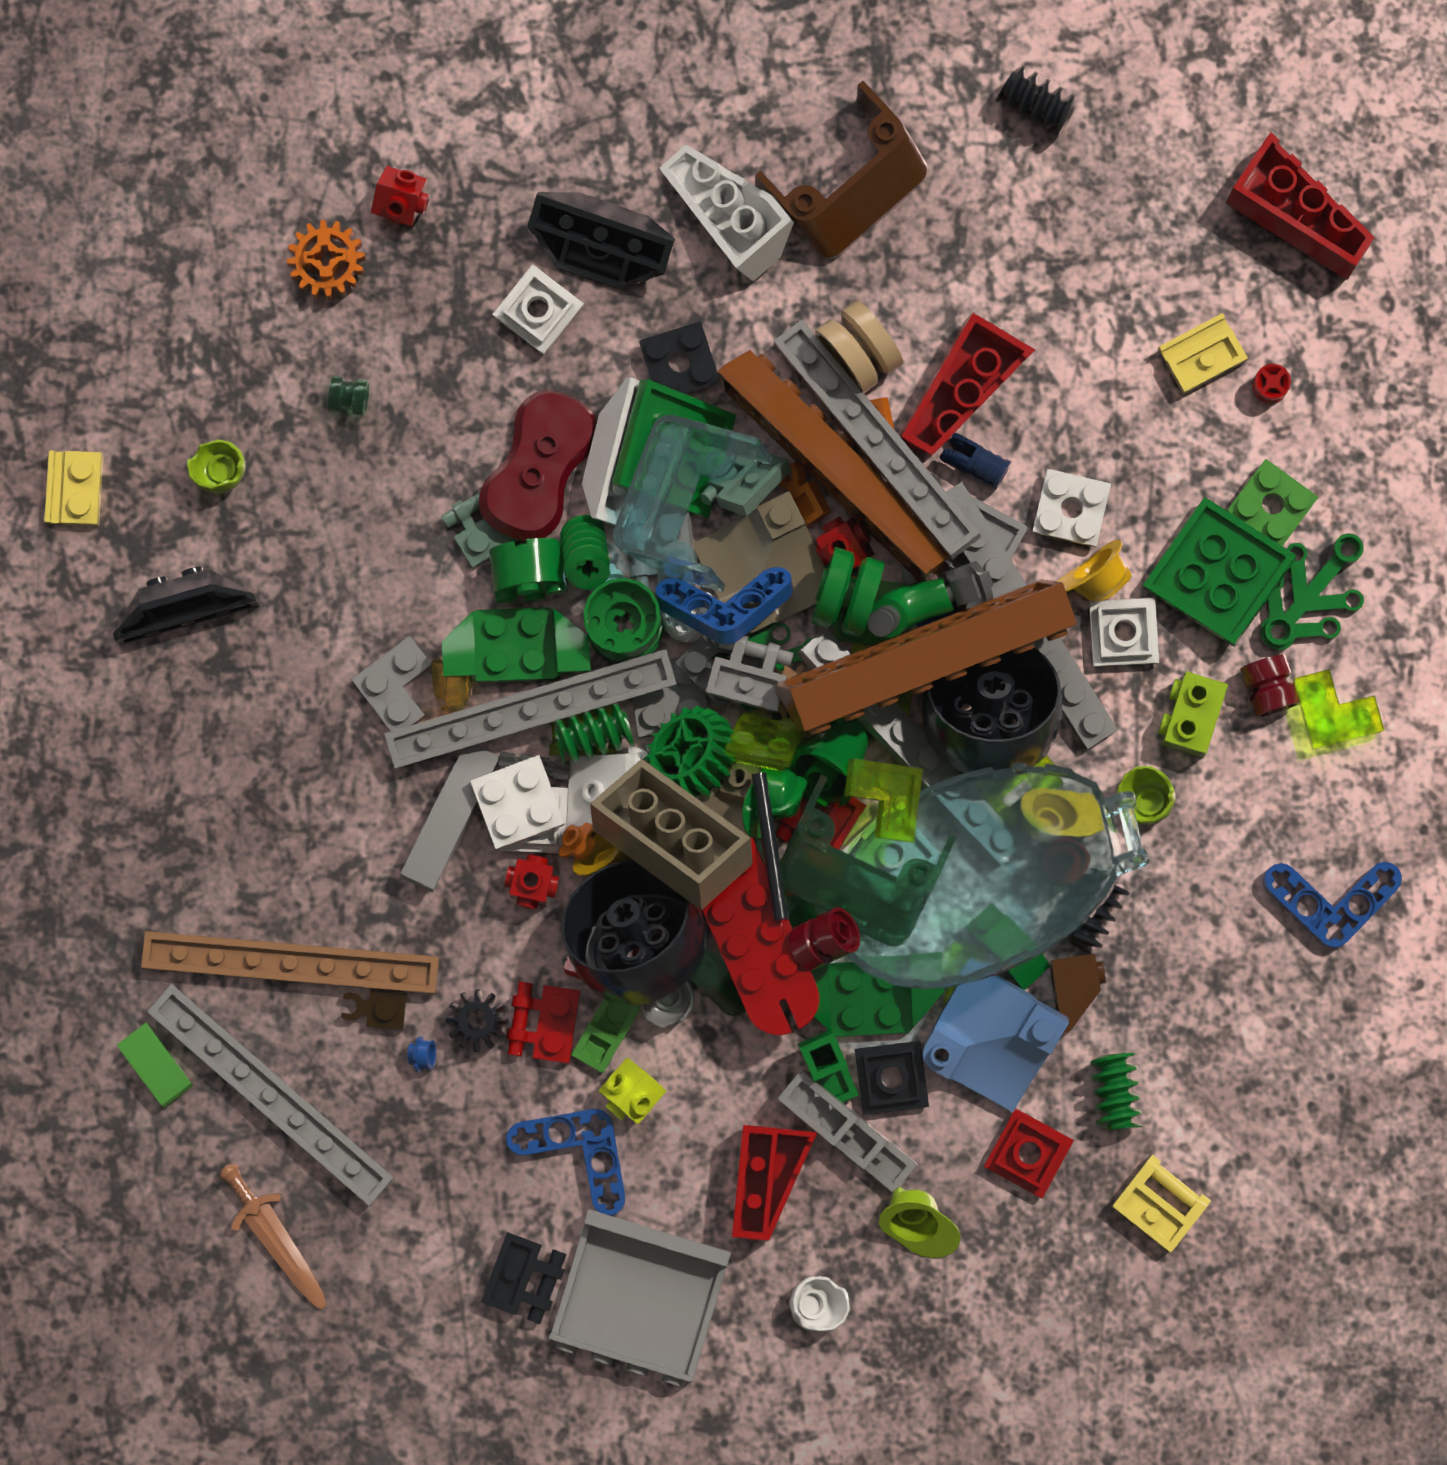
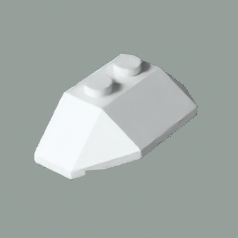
M631 377L624 380L599 413L582 480L591 517L619 528H627L633 521L657 504V501L612 485L640 382Z

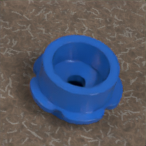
M423 1036L417 1037L415 1043H410L408 1047L407 1059L409 1065H414V1069L418 1073H421L424 1069L432 1070L434 1068L437 1057L435 1041L424 1040Z

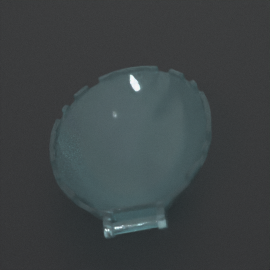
M1012 763V768L994 770L992 767H987L938 782L905 799L908 804L893 815L884 814L878 819L881 824L866 840L862 837L859 839L845 859L849 864L841 881H835L831 909L839 907L846 910L855 920L859 929L860 946L857 951L847 955L849 959L870 976L892 985L918 989L946 988L983 980L1017 968L1056 948L1075 934L1107 900L1122 874L1142 868L1150 862L1147 850L1142 848L1134 807L1137 805L1135 794L1125 791L1105 798L1096 782L1075 773L1070 768L1046 764L1045 767L1027 766L1025 763ZM1120 814L1128 850L1125 853H1122L1119 836L1112 817Z

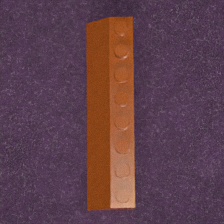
M748 350L718 370L720 389L795 462H800L804 466L806 473L846 512L854 517L858 523L862 522L869 534L918 582L936 579L957 558L956 556L954 559H951L890 484L876 473L878 470L866 455L863 454L860 457L851 448L853 445L851 439L839 428L834 432L825 423L827 420L826 415L815 404L812 403L808 406L799 398L802 393L793 382L787 378L782 381L774 373L776 367L765 355L760 354L757 357L751 350Z
M1041 579L773 685L796 729L802 731L809 730L810 734H816L831 727L830 722L843 717L844 721H848L864 715V708L876 703L879 708L891 705L899 701V694L911 690L912 694L929 690L933 687L932 681L945 677L946 681L962 677L967 674L966 668L979 663L980 667L995 664L1001 660L999 655L1012 650L1014 654L1028 651L1035 647L1033 642L1046 637L1047 641L1061 638L1068 634L1067 628L1077 625L1063 583Z

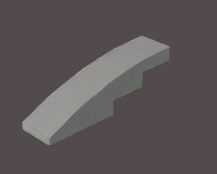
M477 745L463 748L400 873L401 878L433 893L465 833L467 824L478 806L470 780L494 772L499 761L498 755Z
M802 1070L777 1098L830 1144L840 1149L863 1170L868 1171L891 1192L900 1187L918 1165L889 1139L818 1082H814Z

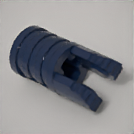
M954 433L949 443L953 449L960 452H956L952 448L944 449L939 456L940 460L997 490L1012 462L1008 459L1005 460L1000 455L994 454L991 450L985 449L972 440Z

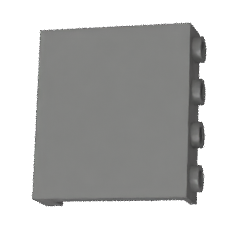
M588 1209L583 1231L549 1339L556 1341V1349L576 1355L577 1349L581 1348L592 1352L590 1357L592 1360L612 1365L613 1359L628 1363L627 1371L647 1376L649 1370L663 1373V1382L683 1387L685 1381L693 1382L731 1252Z

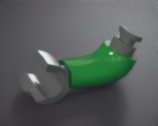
M974 561L946 572L949 585H946L943 578L913 583L882 595L873 604L867 622L868 628L876 636L893 638L920 622L953 612V602L956 603L957 609L962 611L993 598L991 589L993 582L989 571H984L979 563Z

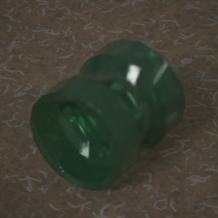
M333 375L328 395V411L340 412L345 409L351 410L355 415L365 416L369 399L370 381L360 378L355 381H348L344 376Z

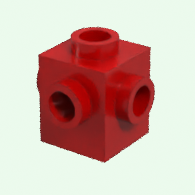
M386 166L376 183L371 213L387 218L396 224L412 226L418 214L424 215L428 207L430 194L425 193L428 178L418 176L410 170H399Z
M841 516L833 519L822 526L824 533L815 539L818 543V546H816L817 553L825 565L829 564L835 547L853 552L855 557L853 568L860 565L861 561L866 557L871 558L875 555L868 543L871 541L868 530L862 522L857 523L854 517L844 522Z
M527 854L526 860L517 858L516 866L508 867L504 887L510 888L509 895L512 899H516L515 905L537 910L538 904L547 906L549 897H556L560 877L554 876L555 869L553 866L547 865V858ZM528 874H535L538 877V883L533 887H528L524 883V879Z

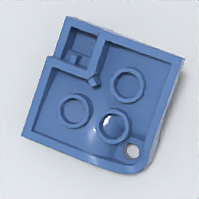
M970 961L925 1041L923 1059L925 1064L936 1073L947 1079H953L1014 1112L1035 1075L1057 1045L1069 1024V1019L1067 1016L1036 1000L1034 995L977 963ZM943 1048L948 1051L949 1055L946 1059L939 1060L934 1055L936 1050Z

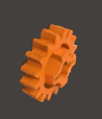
M325 219L320 221L319 229H314L310 223L306 224L308 234L304 236L302 233L296 232L295 236L299 244H289L288 246L289 252L295 255V257L286 259L288 267L296 268L290 273L292 280L302 279L299 284L300 290L304 292L311 287L312 296L316 299L321 291L325 292L328 300H332L333 291L336 290L342 296H345L346 290L344 286L349 284L356 288L358 284L354 275H364L365 273L364 268L358 263L366 261V255L364 252H356L363 246L361 240L354 239L351 241L354 235L353 230L348 228L341 232L339 221H336L332 228L327 227ZM332 238L341 241L348 250L336 247L332 243ZM317 240L315 246L310 251H306L307 247ZM328 253L332 259L329 260L328 266H323L321 261L324 258V254ZM342 269H347L340 278L335 280V277ZM304 270H308V272L315 271L320 276L321 281L314 280Z

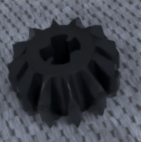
M480 989L475 990L473 1002H470L465 992L461 993L460 997L465 1006L461 1008L452 1002L449 1007L459 1013L458 1017H446L447 1024L459 1025V1027L449 1032L450 1038H456L464 1033L459 1042V1047L465 1049L472 1039V1047L475 1053L480 1052V1040H484L490 1050L493 1049L495 1046L490 1036L494 1034L502 1040L505 1037L502 1031L496 1029V1025L505 1026L509 1024L508 1018H496V1015L506 1010L503 1003L498 1004L491 1009L490 1007L494 1003L496 995L490 993L483 1003L482 991ZM477 1011L484 1012L483 1019L487 1023L483 1029L477 1026V1031L471 1030L472 1023L468 1020L469 1016L472 1013L477 1016Z

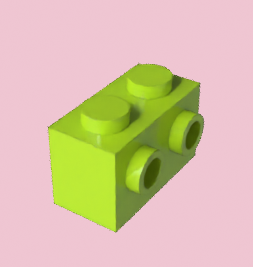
M1188 671L1184 673L1181 680L1175 678L1169 695V699L1175 702L1171 714H1163L1158 734L1164 735L1161 745L1204 758L1210 745L1228 684Z

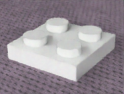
M539 755L470 780L496 851L565 825Z

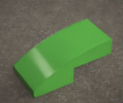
M603 999L571 1055L604 1073L640 1012L639 1006L616 1004Z
M147 1023L117 1044L128 1062L163 1108L194 1086Z

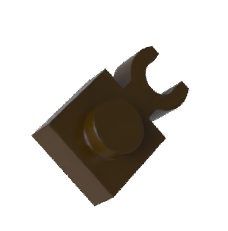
M370 990L369 1000H363L356 993H345L343 999L354 1000L357 1003V1009L351 1014L342 1013L341 1018L347 1021H356L362 1016H366V1027L404 1031L408 994Z

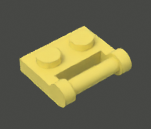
M1152 1154L1111 1207L1171 1253L1211 1200L1204 1194L1199 1196L1162 1167L1160 1165L1161 1160ZM1150 1176L1190 1207L1185 1216L1144 1184Z

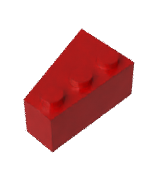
M743 1125L732 1238L759 1241L770 1240L817 1132Z

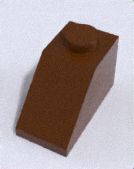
M1095 954L1053 959L1049 962L1051 965L1050 974L1056 1011L1067 1016L1069 1019V1024L1062 1035H1067L1101 991L1100 984L1106 983L1103 961L1097 962Z

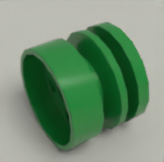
M629 578L610 579L597 586L587 599L583 611L585 629L596 654L606 662L618 664L655 653L659 648L664 634L660 606L653 592L644 584ZM627 620H630L632 630L624 629L621 633L618 623L625 624Z

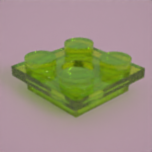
M757 712L740 713L733 729L734 733L730 736L732 742L727 743L725 753L728 756L734 757V762L783 771L785 767L790 768L804 731L796 729L793 721L788 718L778 721L763 718Z

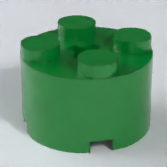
M554 538L526 539L527 544L515 546V542L512 541L491 548L489 550L495 602L508 603L516 601L517 598H523L525 604H533L545 601V594L560 595L567 593V581L559 540Z

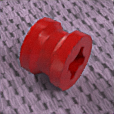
M1267 364L1260 368L1252 382V391L1256 399L1268 405L1277 404L1283 400L1291 386L1290 374L1286 368L1279 364Z

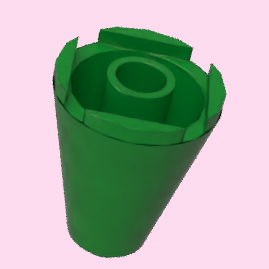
M843 717L831 721L829 729L814 734L794 751L787 760L785 769L807 780L808 784L803 794V798L820 807L827 808L829 803H839L837 807H843L852 798L871 737V733L857 718L844 721Z

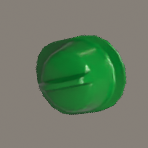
M773 760L766 761L761 772H766L774 822L795 816L808 784L806 778L797 776L790 770L779 768ZM752 784L744 799L742 822L746 834L751 838L759 839L761 834Z

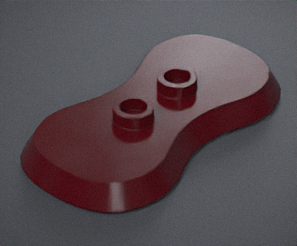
M552 390L535 392L522 402L515 416L511 450L505 461L485 480L480 490V512L490 526L502 534L523 541L532 538H545L556 529L563 514L564 491L567 480L575 467L590 452L597 419L588 406L572 396Z

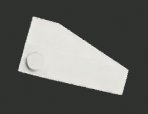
M687 144L659 168L736 269L752 281L756 280L781 258L794 222L771 194L727 170Z

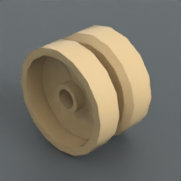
M854 300L841 310V321L844 326L839 322L829 319L815 330V335L861 391L866 393L878 382L875 368L879 372L889 375L903 365L904 360L896 344L878 319L863 303Z

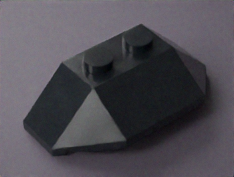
M538 192L527 226L530 232L535 235L540 246L555 267L622 290L665 274L675 242V238L649 216L580 192Z
M202 566L193 567L182 571V577L168 580L167 576L147 581V587L140 588L136 592L113 632L115 642L122 646L256 608L260 604L256 595L211 569L203 570Z

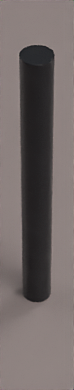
M766 772L752 774V782L774 922L788 920L789 917Z

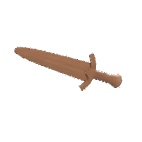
M228 1164L223 1167L219 1174L220 1179L229 1184V1186L231 1185V1189L235 1191L234 1193L238 1195V1199L244 1204V1207L234 1219L231 1229L240 1231L241 1225L245 1221L307 1300L319 1309L325 1308L326 1300L321 1287L269 1203L273 1201L280 1202L282 1200V1193L266 1194L256 1198L253 1192L251 1193L250 1188L247 1187L248 1185L244 1183L245 1181L242 1180L237 1164Z

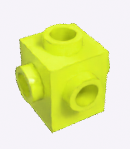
M626 1057L598 1091L609 1100L605 1107L622 1121L627 1115L636 1124H639L667 1090Z

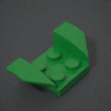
M549 607L475 610L442 641L443 677L472 676V682L477 684L552 682L559 679L563 672L591 671L589 636L554 608L553 610Z
M943 955L910 956L908 959L829 963L811 971L820 993V1004L815 1018L827 1030L831 1029L836 1038L908 1034L945 992Z

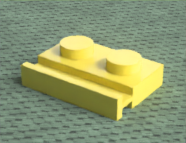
M1223 313L1164 343L1158 348L1183 395L1248 360L1233 330L1227 324Z
M49 450L44 520L46 524L99 526L103 471L102 452H57Z

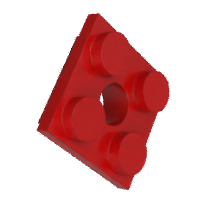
M1015 1108L984 1167L1043 1199L1074 1140ZM1033 1143L1038 1147L1040 1156L1037 1162L1026 1164L1020 1159L1019 1149L1022 1144Z

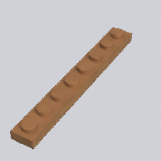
M145 931L141 968L436 994L440 957Z

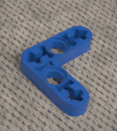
M773 567L763 571L725 603L679 578H668L659 582L655 593L662 612L715 642L731 644L740 640L787 601L793 593V585L789 571L781 567ZM750 602H757L760 604L758 607L753 609H746L742 607L744 604ZM699 607L708 609L707 612L702 614L691 613L693 609Z
M1389 862L1378 863L1333 907L1288 864H1274L1267 869L1263 876V886L1267 893L1320 944L1331 949L1339 948L1347 943L1398 890L1402 881L1401 872L1397 866ZM1377 870L1381 873L1389 871L1392 874L1389 880L1393 885L1391 888L1384 885L1375 893L1381 897L1377 902L1374 895L1367 889L1362 888V885L1366 882L1370 889L1379 879L1375 874ZM1273 872L1278 875L1283 872L1287 873L1289 877L1286 879V883L1292 889H1295L1297 884L1303 888L1292 897L1290 903L1284 899L1290 892L1282 886L1277 889L1272 886L1275 880L1271 875ZM1361 895L1368 900L1369 910L1365 915L1358 916L1351 912L1349 909L1351 897ZM1310 896L1314 898L1317 903V911L1314 915L1303 916L1299 913L1297 901L1300 897ZM1341 909L1345 917L1356 923V925L1352 928L1349 922L1346 923L1339 931L1342 936L1341 940L1338 938L1328 940L1325 936L1328 933L1325 925L1328 923L1333 926L1338 923L1343 917L1336 912Z
M590 1109L516 1123L508 1130L506 1135L507 1145L513 1153L520 1156L583 1146L594 1208L598 1212L610 1216L618 1214L623 1209L626 1196L612 1120L605 1111ZM598 1115L600 1121H606L607 1127L601 1129L600 1136H594L593 1131L588 1130L581 1132L584 1137L583 1140L575 1141L576 1128L572 1121L573 1118L580 1117L579 1125L591 1123V1116ZM556 1122H564L570 1128V1136L563 1143H556L550 1139L549 1129ZM544 1124L543 1137L547 1146L539 1147V1139L528 1142V1148L525 1150L521 1149L520 1144L513 1143V1137L518 1136L519 1129L525 1128L527 1134L538 1133L535 1126ZM598 1152H607L613 1158V1166L606 1173L596 1172L592 1167L593 1156ZM617 1175L618 1182H610V1188L613 1194H619L620 1201L614 1202V1209L607 1210L605 1204H599L598 1197L604 1196L603 1184L595 1187L594 1179H607Z

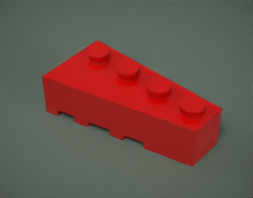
M1270 132L1232 188L1226 204L1348 281L1375 237L1342 204L1338 205L1327 193L1328 189L1319 180L1315 181L1301 167L1302 163L1293 154L1289 155L1279 144L1280 140Z
M973 312L964 321L899 436L916 456L925 461L928 460L1035 349Z

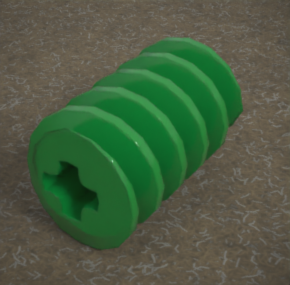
M577 515L569 519L563 525L560 532L564 573L568 581L575 587L583 590L595 589L597 586L605 583L611 573L605 527L601 521L593 519L591 515Z
M618 704L612 705L611 716H608L603 707L598 708L597 720H594L589 711L584 712L582 724L579 723L574 715L569 716V726L567 728L560 719L555 720L554 731L563 765H565L566 754H569L574 763L578 762L580 750H583L589 759L593 758L594 746H597L603 755L607 754L609 742L613 744L617 751L622 750V739L624 738L631 747L635 746L626 711L623 712Z
M1136 1053L1102 1055L1090 1062L1091 1067L1101 1069V1072L1091 1077L1092 1081L1103 1084L1102 1087L1093 1091V1096L1104 1099L1103 1102L1094 1106V1111L1106 1115L1096 1120V1126L1106 1128L1107 1130L1143 1127L1142 1124L1132 1122V1118L1142 1114V1110L1131 1107V1103L1141 1099L1140 1095L1129 1092L1130 1088L1139 1085V1080L1128 1077L1129 1073L1138 1070V1066L1126 1061V1059L1137 1055Z

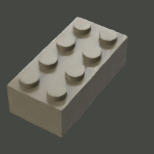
M643 759L638 761L590 803L593 831L700 910L706 907L753 864L751 837Z

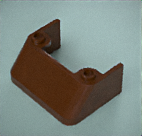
M864 81L858 84L856 101L873 118L868 128V138L879 153L828 198H825L816 188L809 185L798 186L784 196L761 170L755 175V186L771 194L794 222L792 226L794 233L818 258L826 261L835 260L845 253L920 187L925 181L927 174L926 162L900 119Z

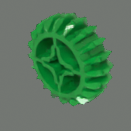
M697 705L693 710L684 707L680 716L671 713L670 721L668 723L660 722L662 727L658 733H651L653 742L644 746L648 755L643 760L699 800L701 794L710 797L711 789L713 787L721 788V779L724 776H731L728 768L737 763L733 755L740 749L735 742L738 737L729 725L730 723L723 716H720L714 710L704 709Z

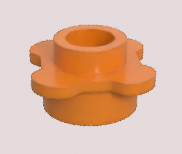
M588 822L577 827L573 824L569 825L562 836L563 845L559 849V855L562 858H568L570 855L576 859L587 857L594 849L596 842L595 836L592 834L593 826Z

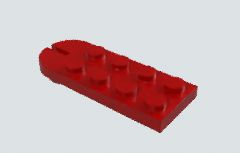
M751 838L753 864L702 910L752 1023L768 1034L786 1035L794 1033L791 1025H789L779 1001L786 999L798 1029L801 1030L815 1017L820 1004V993L812 972L803 968L793 956L789 943V935L792 930L789 919L774 922L766 867L754 838Z

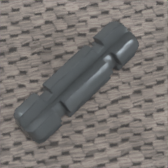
M502 752L499 756L498 770L535 756L521 754L520 757H517L515 753ZM540 757L547 777L553 776L554 780H568L570 771L569 761L565 760V765H563L561 759H555L554 762L550 761V758Z

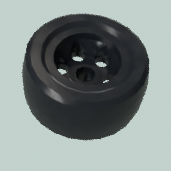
M1036 648L1019 654H1014L1011 650L999 655L1001 660L995 664L980 667L978 663L966 668L967 674L957 679L946 681L945 677L932 681L933 687L924 691L922 697L923 727L929 745L939 758L951 767L969 775L983 778H1004L1020 774L1034 767L1046 757L1054 745L1062 717V693L1060 680L1054 666ZM963 704H968L972 707L969 710L960 709ZM1007 718H1013L1014 720H1016L1017 723L1014 725H1007L1006 723H1004V720ZM985 721L989 723L990 726L987 728H980L976 724L977 722Z
M632 859L609 864L590 875L570 896L562 916L561 931L563 943L576 973L597 996L611 1003L642 1005L670 995L690 980L699 968L707 949L708 932L703 911ZM662 933V937L659 940L650 941L653 935ZM611 941L616 942L615 946L609 949ZM639 949L636 956L627 957L631 950Z

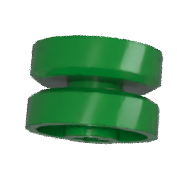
M835 547L827 569L824 568L815 596V601L817 602L811 624L830 629L835 625L840 609L845 610L841 624L843 634L861 639L875 601L885 562L866 557L861 561L856 577L851 576L855 561L853 552Z

